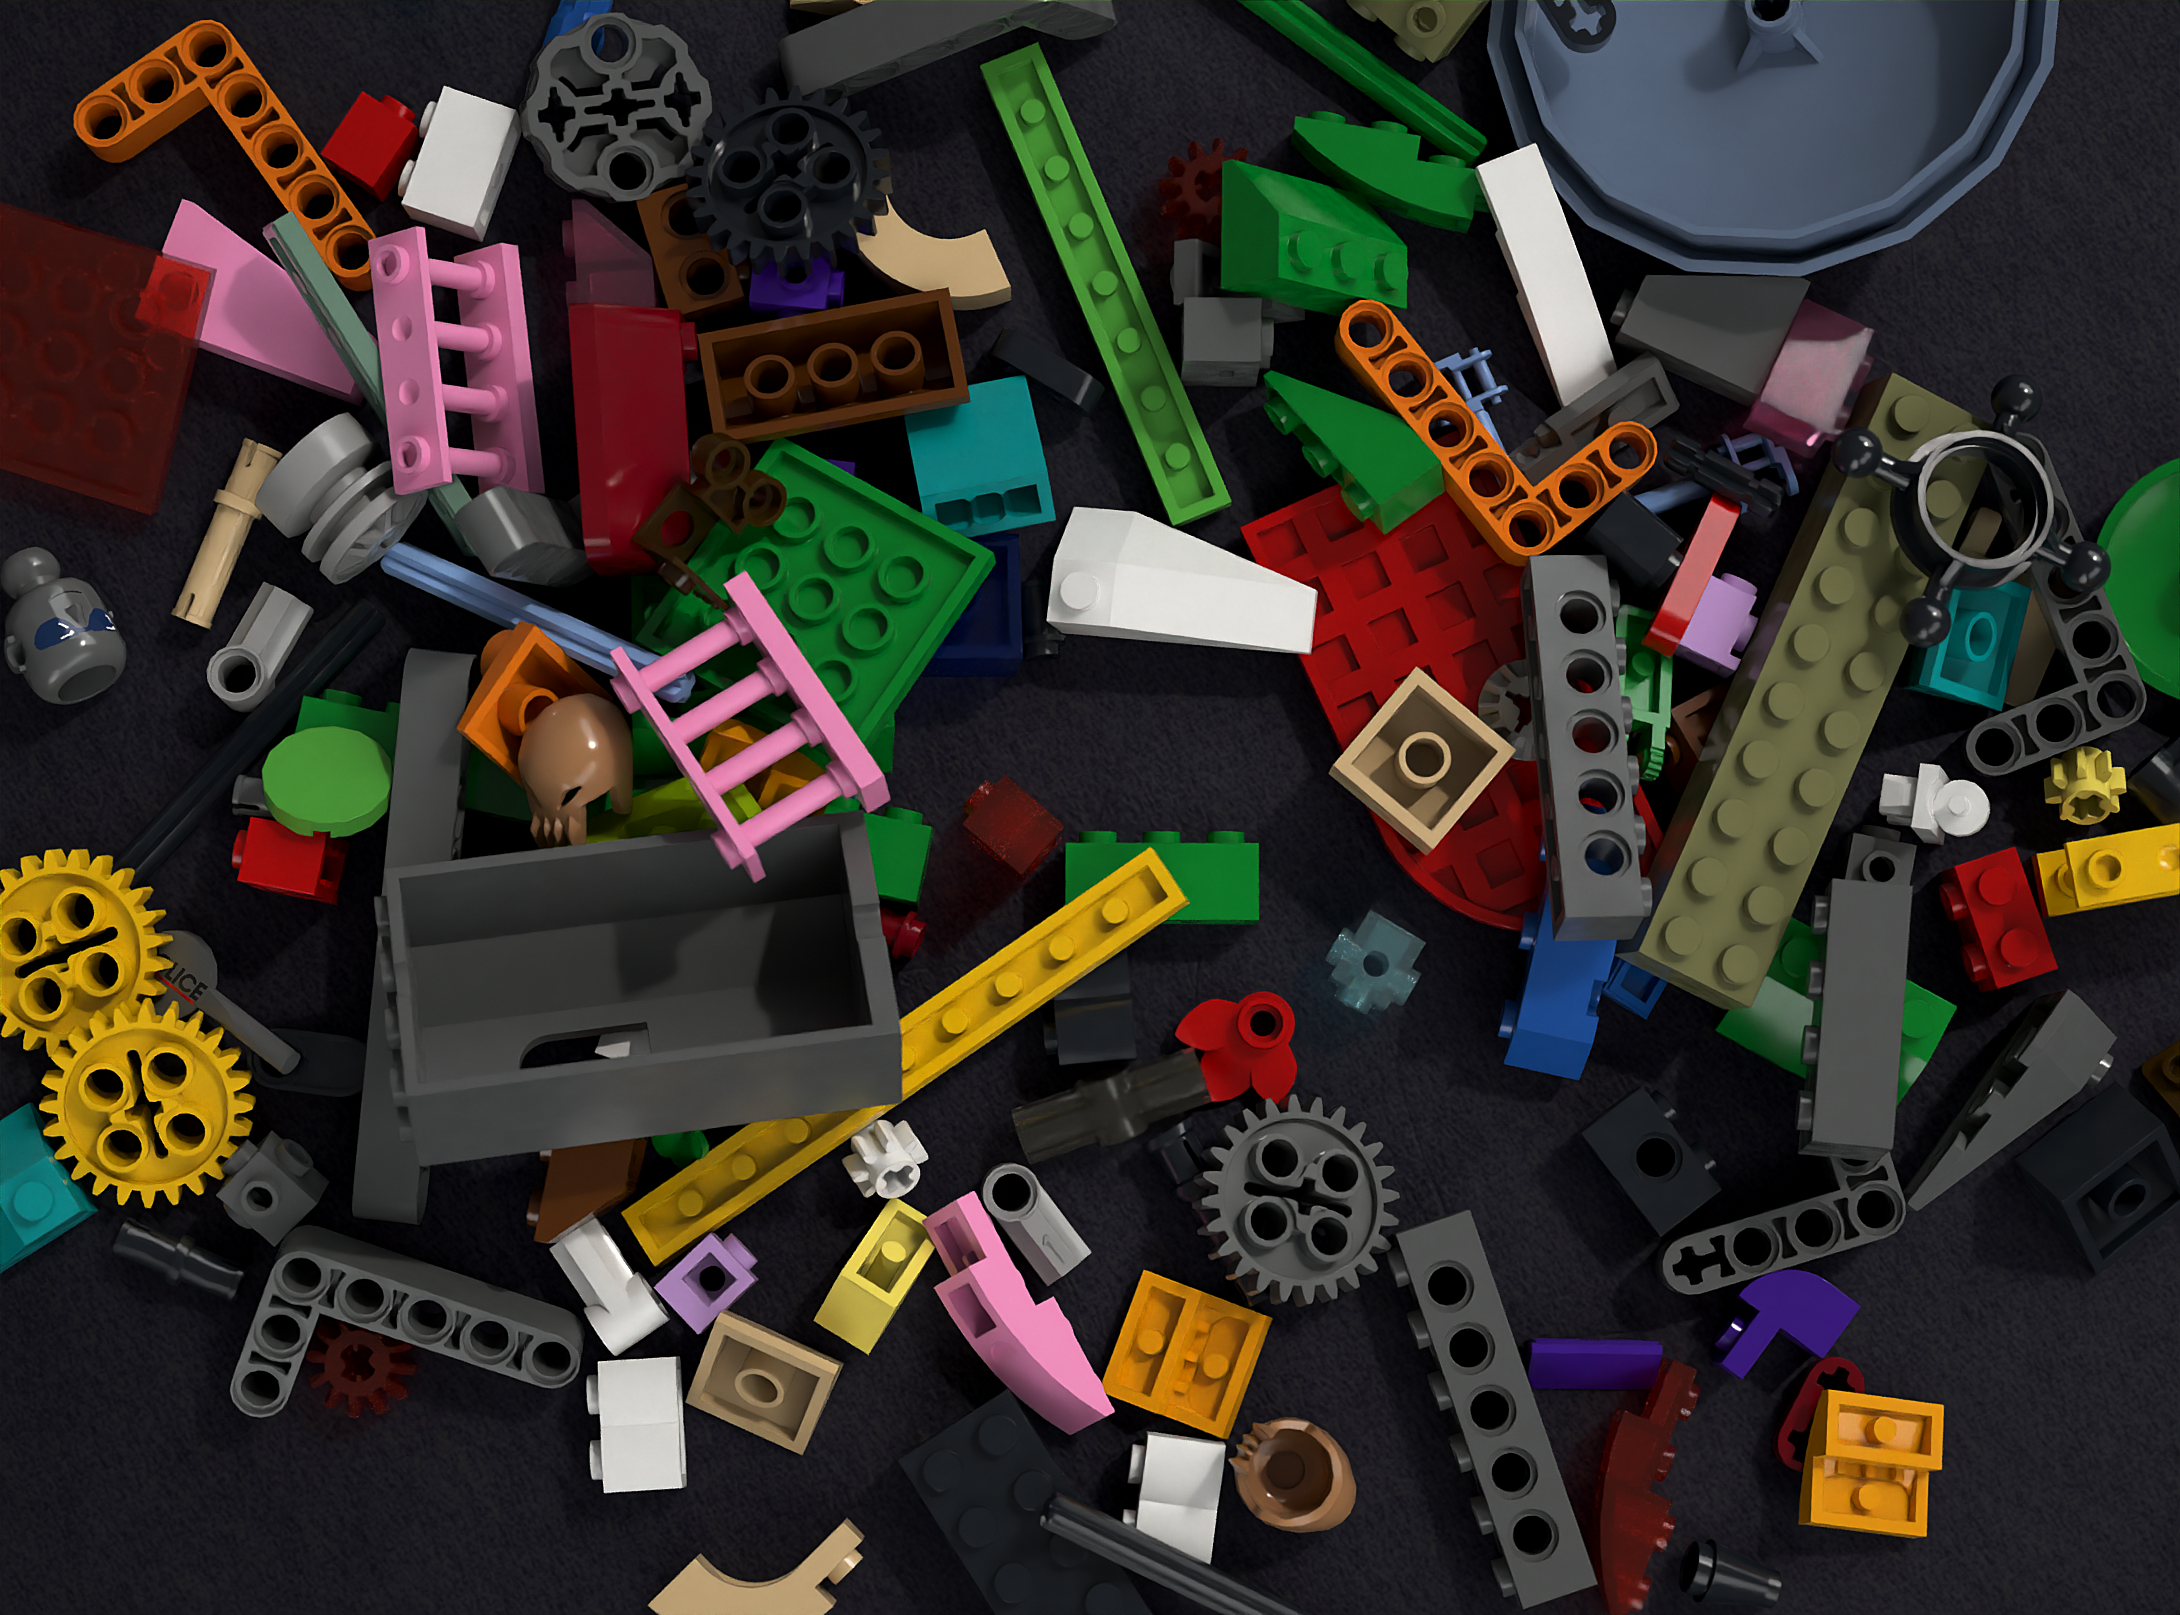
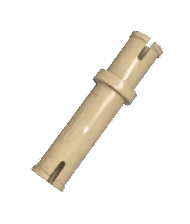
M244 438L242 442L243 446L225 489H217L213 501L217 502L218 506L178 602L171 612L172 615L209 630L254 519L261 520L263 513L254 506L256 494L283 455L270 447L260 443L256 444V442Z

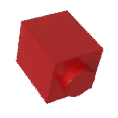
M362 91L320 154L331 170L381 202H384L401 177L406 163L414 158L424 139L419 136V130L413 124L417 116L409 108L391 96L384 95L379 102Z

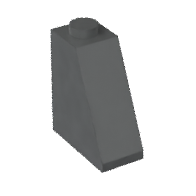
M1646 275L1636 292L1625 287L1609 320L1610 323L1619 326L1612 345L1638 357L1648 350L1659 359L1662 368L1749 408L1762 390L1811 282L1801 277Z

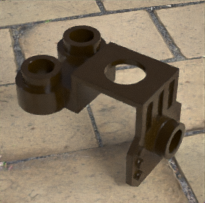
M715 432L698 439L691 450L692 468L697 479L692 485L680 479L631 539L660 566L656 572L674 589L686 597L693 591L692 594L698 599L701 598L707 605L709 604L715 610L719 609L725 612L729 608L728 605L684 562L716 523L739 535L748 523L761 528L776 522L786 507L787 492L779 480L761 470L749 471L751 457L748 448L743 443L725 433ZM676 511H686L691 518L689 534L679 544L666 545L661 536L664 521L670 514Z

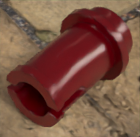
M879 904L883 936H885L887 948L892 950L891 957L899 960L904 955L913 959L925 936L927 923L917 920L918 913L910 911L908 915H905Z

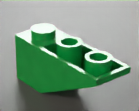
M1272 370L1263 375L1268 402L1264 404V409L1269 419L1282 434L1287 435L1291 431L1304 445L1302 451L1310 466L1320 477L1325 478L1331 475L1343 488L1340 492L1345 504L1360 521L1363 522L1369 518L1385 535L1445 492L1441 460L1401 417Z

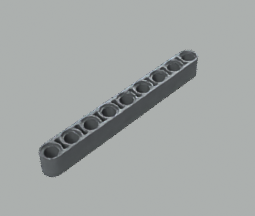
M410 648L408 651L402 680L384 869L461 859L472 743L456 728L478 686V658L474 654ZM385 871L383 876L382 896L387 895ZM378 934L353 1185L352 1213L355 1218L420 1225L426 1207L430 1165L419 1167L415 1142L401 1141L397 1107L395 1108L391 1086L390 1067L393 1066L392 1049H389L386 1031L385 1009H388L387 992L384 993L380 967L379 952H383L382 938Z

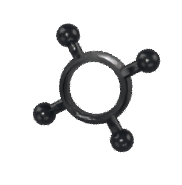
M2011 374L1999 380L1994 386L1990 402L1996 417L1990 431L1975 430L1939 436L1918 448L1906 461H1902L1884 452L1879 437L1873 431L1864 427L1847 428L1839 433L1832 443L1831 460L1835 468L1842 475L1854 479L1873 475L1893 485L1890 495V518L1895 537L1910 562L1929 578L1922 596L1909 601L1903 607L1899 616L1900 632L1905 640L1913 646L1931 648L1939 645L1947 638L1951 630L1952 618L1946 605L1953 589L1978 592L2000 587L2022 574L2036 557L2059 568L2062 581L2076 592L2089 593L2096 591L2110 577L2112 569L2111 559L2102 546L2090 541L2069 545L2059 540L2051 527L2054 515V499L2048 476L2036 457L2026 447L2016 441V434L2020 425L2032 421L2040 412L2043 403L2040 386L2027 375ZM1954 456L1981 458L1996 465L2011 479L2022 501L2024 524L2018 543L2007 556L1991 560L1967 557L1948 546L1936 533L1927 513L1925 496L1929 477L1940 461Z

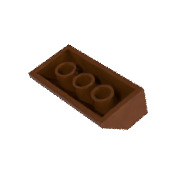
M949 287L697 334L713 433H725L744 445L971 402Z

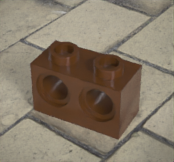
M684 183L651 193L647 198L636 200V204L668 309L681 310L686 322H695V325H699L749 310L744 291L750 289L752 274L747 258L733 266L730 264L726 248L713 252L707 233L699 234L697 232L693 235H681L673 230V224L678 215L690 210L686 197V191L689 188L688 184ZM705 269H714L724 275V282L721 288L710 295H700L691 289V283L695 275Z

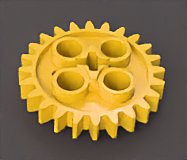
M62 849L46 850L44 864L36 855L21 858L23 875L14 868L2 869L0 871V879L5 890L0 889V1016L5 1015L7 1017L1 1035L4 1038L16 1036L25 1030L23 1049L27 1051L40 1048L45 1040L49 1057L53 1056L58 1046L66 1048L70 1046V1049L75 1050L67 1038L68 1034L74 1026H77L92 1035L88 1020L96 1010L102 1013L110 1022H113L114 1008L119 1001H124L132 1016L138 1015L146 995L157 996L167 992V988L161 982L154 979L155 971L173 968L172 961L157 956V947L172 942L173 936L155 933L153 927L154 924L166 915L165 909L147 911L144 903L150 898L154 890L151 886L131 890L129 886L135 874V870L132 868L120 869L111 875L113 857L110 855L97 856L90 865L88 849L72 850L68 860ZM82 894L89 898L94 908L93 920L87 927L79 922L75 914L76 901ZM25 919L32 923L37 934L36 944L30 952L22 946L18 936L19 927ZM111 927H115L118 931V936L115 939L75 953L67 959L68 962L45 966L31 973L26 978H22L19 975L20 967L35 960L62 952L69 947V943L92 939ZM106 953L113 957L118 964V979L113 986L105 983L100 976V961ZM49 978L57 983L62 996L60 1005L55 1011L47 1006L43 998V987Z
M151 998L144 999L138 1015L132 1016L124 1001H119L114 1008L113 1022H110L102 1013L96 1010L88 1020L92 1035L84 1029L74 1026L67 1038L75 1050L58 1046L51 1059L63 1070H48L43 1077L42 1084L58 1093L44 1096L39 1104V1110L58 1114V1117L47 1123L43 1133L44 1136L64 1137V1141L57 1148L54 1157L56 1160L71 1156L76 1157L78 1162L71 1175L73 1180H77L89 1172L97 1176L92 1194L98 1196L109 1184L118 1186L117 1200L119 1205H124L132 1190L141 1191L145 1208H151L157 1192L164 1190L168 1200L172 1205H176L180 1201L182 1185L185 1183L198 1196L203 1194L207 1185L204 1171L212 1177L222 1180L226 1173L221 1169L225 1163L221 1156L229 1158L241 1145L233 1136H249L253 1122L238 1115V1113L253 1110L256 1096L241 1093L238 1090L249 1084L252 1078L251 1071H232L231 1066L239 1059L242 1052L241 1048L232 1047L221 1051L218 1045L225 1029L220 1026L205 1035L199 1030L204 1014L200 1010L185 1023L178 1020L179 1005L176 1001H172L164 1016L155 1014ZM130 1050L137 1051L140 1056L142 1080L149 1102H161L154 1116V1124L162 1143L168 1149V1154L165 1156L158 1154L154 1143L155 1132L149 1107L147 1104H135L142 1090V1082L134 1063L128 1057V1051ZM170 1052L176 1054L183 1059L187 1072L178 1077L164 1075L158 1070L154 1057L161 1053ZM98 1069L114 1071L123 1082V1090L116 1093L101 1091L95 1086L91 1072ZM184 1113L195 1115L202 1121L205 1132L194 1137L182 1135L176 1130L172 1118ZM116 1130L131 1131L139 1138L142 1149L133 1153L120 1151L110 1140V1133Z

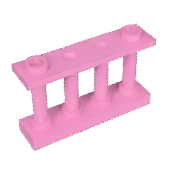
M415 226L368 240L395 494L406 495L453 483L452 474L477 476L480 495L498 486H505L537 495L545 494L518 246L506 243L495 244L454 256L453 263L428 258L426 234L423 227ZM431 285L457 289L461 325L435 321ZM438 347L464 351L468 388L442 384ZM445 410L471 414L475 450L449 447Z
M744 571L723 584L731 607L723 612L724 620L637 671L621 646L617 647L609 653L618 676L609 681L629 714L639 709L642 711L719 830L713 833L711 838L727 865L732 870L742 864L755 883L765 877L760 859L754 849L758 845L840 795L846 800L856 795L867 813L872 812L891 799L884 774L748 573ZM737 642L742 646L750 642L754 643L764 658L756 663L759 670L672 722L669 720L652 693ZM773 692L778 697L787 692L798 709L791 713L793 721L709 772L704 773L686 744ZM806 743L810 748L819 743L822 744L832 759V762L825 765L827 770L825 774L743 824L739 825L721 799L720 796Z

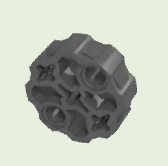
M604 13L587 18L581 25L569 30L562 36H555L537 53L529 66L531 75L527 84L525 99L519 105L520 123L524 138L532 143L537 155L544 164V173L556 184L568 192L578 191L589 196L603 198L607 203H626L649 197L651 192L663 187L670 181L684 177L685 169L694 165L690 150L692 146H701L702 129L706 124V119L712 113V100L708 80L699 74L694 62L688 55V45L676 33L663 24L653 26L639 20L630 19L624 13ZM599 28L610 29L620 38L622 52L619 59L613 63L604 62L599 59L592 50L591 38L595 30ZM659 65L665 68L655 80L652 89L632 91L631 83L649 81ZM563 77L575 89L596 87L594 88L595 95L575 97L571 90L558 79ZM674 85H677L680 95H690L692 101L691 107L682 110L681 118H679L676 108H666L664 104V97L674 93ZM611 92H615L618 102H628V105L639 103L646 105V108L634 110L621 117L619 121L620 126H616L615 119L611 115H603V113L587 115L584 110L594 109L610 101ZM549 97L550 100H553L555 109L566 110L568 115V121L558 125L557 135L553 133L550 123H540L538 119V112L548 107ZM655 120L658 126L669 136L673 137V139L669 140L663 136L657 128L637 130L636 122ZM600 128V135L584 136L573 152L567 149L575 139L579 129ZM617 155H626L632 158L638 165L640 171L639 180L631 190H623L611 181L609 166Z

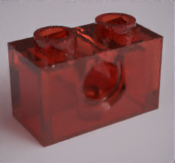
M1006 775L996 786L986 779L962 807L965 811L963 815L967 817L962 823L965 836L1022 885L1065 838L1064 825Z

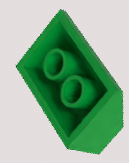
M1236 160L1222 162L1221 289L1337 317H1342V314L1350 305L1360 300H1374L1383 303L1392 312L1407 309V246L1360 194Z
M1791 917L1752 1008L1724 1010L1714 1031L1806 1080L1807 1065L1800 1062L1801 1040L1804 1025H1811L1814 1002L1812 999H1806V977L1809 960H1818L1820 935L1811 934V927ZM1907 979L1905 982L1896 1106L1928 1064L1957 1008L1956 1005Z

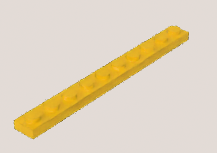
M1149 847L900 1019L902 1031V1101L1190 904L1156 851ZM898 1104L750 1123L709 1151L704 1158L693 1162L625 1209L621 1214L654 1267H663Z

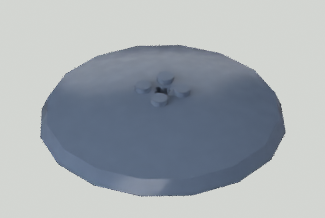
M1492 0L1487 50L1518 148L1521 149L1534 143L1537 144L1553 187L1587 226L1687 272L1800 277L1910 240L2000 165L2053 67L2059 0H1611L1617 16L1612 36L1603 48L1586 54L1574 52L1562 43L1536 0ZM1565 0L1553 1L1557 6H1561ZM1570 0L1577 14L1575 22L1571 27L1575 32L1586 28L1591 35L1597 34L1596 26L1602 16L1597 11L1587 15L1577 0ZM1770 16L1775 19L1774 21H1765Z

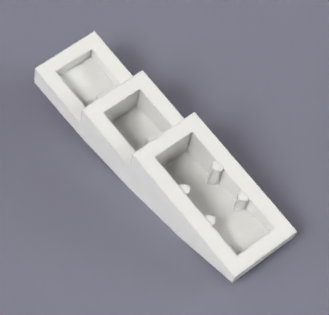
M1534 143L1476 167L1474 172L1498 228L1495 235L1518 289L1516 299L1561 409H1563L1618 370L1565 215L1538 146Z

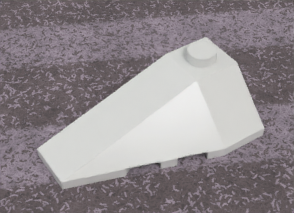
M1074 507L1054 557L1047 622L1061 633L1311 655L1318 591L1138 512Z

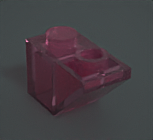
M572 199L573 219L562 221L566 258L575 257L577 281L566 282L568 315L571 303L605 302L660 308L658 273L652 256L587 200Z

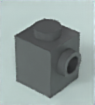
M1863 825L1861 834L1852 833L1842 838L1835 879L1910 886L1917 845L1899 842L1901 832L1897 830Z

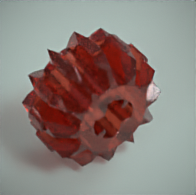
M1219 137L1215 138L1212 143L1211 154L1205 155L1201 145L1197 141H1192L1188 144L1187 148L1190 162L1173 155L1170 157L1167 167L1175 177L1160 179L1159 193L1172 199L1162 205L1161 212L1165 219L1183 216L1177 226L1176 233L1179 237L1185 238L1189 236L1195 227L1201 229L1200 240L1209 244L1212 242L1213 231L1219 230L1222 235V199L1214 196L1208 203L1201 200L1202 186L1211 189L1216 183L1222 185V162L1236 160L1245 163L1248 151L1244 147L1236 149L1228 158L1223 156L1225 144L1224 140Z
M337 1319V1324L341 1334L327 1325L319 1326L316 1330V1335L329 1348L328 1350L314 1349L307 1351L306 1360L312 1363H325V1372L315 1374L309 1378L312 1388L324 1386L330 1382L334 1386L325 1397V1406L330 1409L335 1408L348 1395V1416L357 1418L362 1416L366 1399L376 1415L388 1411V1400L384 1390L395 1398H406L409 1394V1389L396 1378V1375L417 1374L419 1365L413 1361H400L399 1352L411 1350L416 1345L402 1340L394 1342L390 1336ZM369 1347L374 1352L369 1359V1363L375 1368L373 1375L368 1372L359 1374L356 1377L352 1370L357 1362L350 1354L353 1349L357 1352L367 1350Z

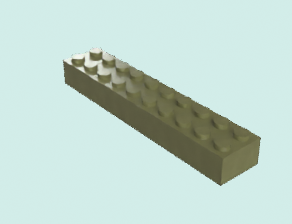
M1892 372L1862 386L1843 431L1850 427L1867 428L1879 437L1884 452L1902 461H1906L1913 452L1934 438L1957 432L1990 431L1992 425ZM1973 456L1950 457L1940 461L1929 477L1925 496L1927 513L1936 533L1950 547H1952L1988 461ZM1831 458L1709 733L1700 759L1695 765L1647 874L1652 887L1651 914L1649 917L1643 918L1632 940H1618L1614 952L1615 956L1723 1010L1752 1008L1909 646V642L1905 640L1900 632V613L1909 601L1922 596L1929 579L1910 562L1895 537L1890 518V495L1893 485L1873 475L1858 479L1846 477L1835 468Z

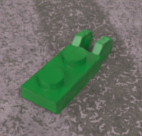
M1620 603L1619 613L1617 617H1613L1615 637H1623L1626 646V668L1624 675L1619 676L1621 696L1630 697L1633 711L1631 731L1641 734L1635 749V756L1639 766V779L1652 782L1656 780V777H1659V772L1662 770L1661 767L1664 764L1663 758L1665 756L1663 755L1665 750V733L1670 729L1673 655L1671 658H1668L1641 644L1654 611ZM1625 735V736H1626V745H1627V742H1628V739H1629V735Z

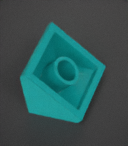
M2010 581L2000 587L1986 591L1972 592L1953 589L1946 605L1952 618L1950 633L1937 646L1931 648L1914 646L1904 688L2001 712L2032 588Z

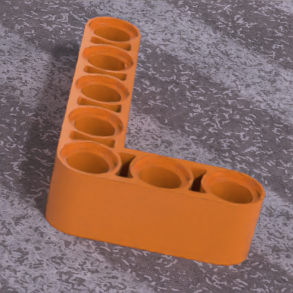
M200 20L189 25L87 95L77 105L74 113V128L77 135L100 159L110 163H122L133 158L206 106L212 104L287 211H293L322 260L343 286L353 291L373 289L370 258L362 267L356 270L342 268L341 260L348 248L361 244L368 246V240L377 237L234 36L223 24L213 20ZM213 45L226 46L225 57L218 65L213 67L199 66L201 54L208 47ZM163 80L174 82V90L166 101L161 103L148 102V93L155 83ZM248 95L262 96L261 107L254 115L248 118L235 116L236 105L243 97ZM110 116L122 117V125L115 136L100 140L96 138L97 127L103 119ZM288 144L298 146V155L291 165L285 168L270 166L271 156L278 147ZM323 194L334 197L333 208L327 216L320 219L306 217L307 205L314 197Z
M1360 300L1350 305L1342 314L1334 337L1335 350L1340 360L1382 411L1401 417L1441 460L1445 490L1496 554L1508 564L1517 567L1526 566L1529 556L1547 555L1611 505L1624 489L1629 491L1655 463L1657 442L1652 432L1644 425L1633 421L1619 422L1607 429L1533 487L1389 308L1383 303L1374 300ZM1357 322L1370 323L1378 329L1382 342L1370 348L1358 346L1349 335V327ZM1397 371L1412 373L1421 384V393L1407 398L1399 396L1391 389L1388 377ZM1440 420L1451 422L1460 432V444L1454 447L1439 446L1432 440L1429 434V425ZM1615 442H1624L1631 445L1638 454V467L1634 469L1618 467L1609 456V446ZM1475 470L1492 472L1500 482V494L1494 497L1478 495L1469 484V474ZM1573 480L1585 486L1589 493V505L1584 508L1568 506L1560 496V483ZM1516 519H1525L1535 524L1540 532L1539 545L1526 548L1514 542L1509 532L1510 522Z

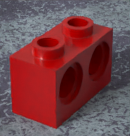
M251 817L248 831L240 830L236 837L232 855L233 868L240 869L237 881L262 891L337 905L350 842L340 837L331 838L330 832L313 830V837L298 834L277 821Z

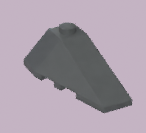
M2069 989L2038 996L1902 1192L1906 1211H1919L2081 1091L2084 1085L2093 1088L2103 1078L2114 1059L2107 1052L2117 1037L2079 996Z

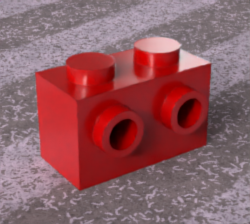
M2015 846L1939 872L1942 885L1939 886V894L1943 908L1950 921H1956L1964 944L1960 947L1964 968L1973 983H1978L1981 993L1999 989L2058 969Z

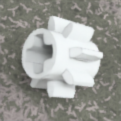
M875 1120L854 1134L851 1138V1150L854 1154L842 1159V1163L864 1197L868 1198L877 1192L881 1197L891 1199L905 1195L915 1187L920 1178V1169L917 1164L926 1161L928 1154L906 1121L903 1120L894 1127L889 1121Z

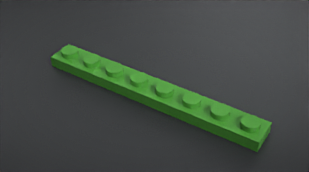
M1037 42L980 65V73L1171 527L1178 528L1231 506L1230 496L1039 43Z

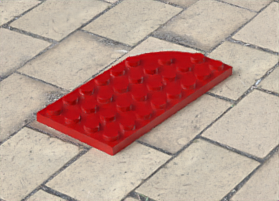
M1456 430L1434 440V442L1442 447H1454L1461 442L1460 432ZM1475 470L1469 474V484L1478 495L1494 497L1500 494V486L1492 472ZM1339 484L1240 527L1239 533L1253 563L1318 591L1311 655L1296 654L1342 754L1416 666L1478 717L1479 696L1489 677L1506 663L1526 659L1519 582L1525 566L1517 567L1501 559L1446 490L1385 535L1369 518L1362 522L1354 516L1341 496L1340 491L1343 488ZM1516 520L1510 522L1509 532L1513 541L1527 548L1528 545ZM1570 679L1575 683L1576 691L1593 693L1592 688L1586 682ZM1506 693L1505 696L1513 700L1512 704L1520 709L1517 718L1519 722L1514 731L1520 733L1522 727L1528 725L1532 720L1530 696L1527 699H1522L1518 696L1513 698ZM1584 738L1573 739L1576 746L1587 753H1599L1598 747L1592 741ZM1510 758L1427 856L1366 806L1385 848L1395 863L1416 885L1435 900L1477 922L1517 932L1520 931L1525 911L1536 913L1545 888L1547 875L1546 862L1538 860L1543 827L1536 761ZM1639 784L1637 793L1632 795L1634 815L1642 816L1645 823V850L1643 855H1638L1640 876L1647 877L1664 835ZM1591 798L1579 799L1580 803L1604 808L1597 800Z

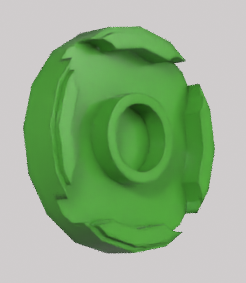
M336 726L305 729L286 737L269 752L262 769L264 802L276 821L295 833L313 837L314 830L330 832L331 838L350 836L371 827L387 812L391 802L393 783L391 759L378 742L359 731Z

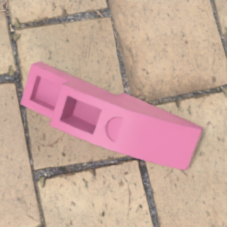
M975 1191L953 1201L922 1220L951 1276L935 1286L934 1289L955 1324L993 1373L1030 1408L1069 1435L1114 1413L1115 1410L1104 1392L1102 1382L1090 1366L1074 1336L1071 1324L1064 1317L1054 1296L1035 1305L1025 1287L1022 1275L1015 1268L995 1230L991 1217L984 1210Z

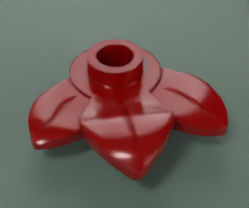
M1255 992L1244 997L1239 1003L1222 999L1208 1000L1190 1011L1180 1022L1175 1032V1036L1186 1045L1204 1051L1199 1069V1088L1201 1097L1206 1102L1230 1100L1253 1086L1259 1096L1264 1100L1271 1098L1276 1105L1287 1095L1294 1084L1297 1074V1063L1288 1043L1294 1033L1295 1018L1289 1004L1274 993ZM1267 1012L1273 1017L1275 1027L1270 1035L1259 1036L1252 1031L1250 1021L1255 1013Z

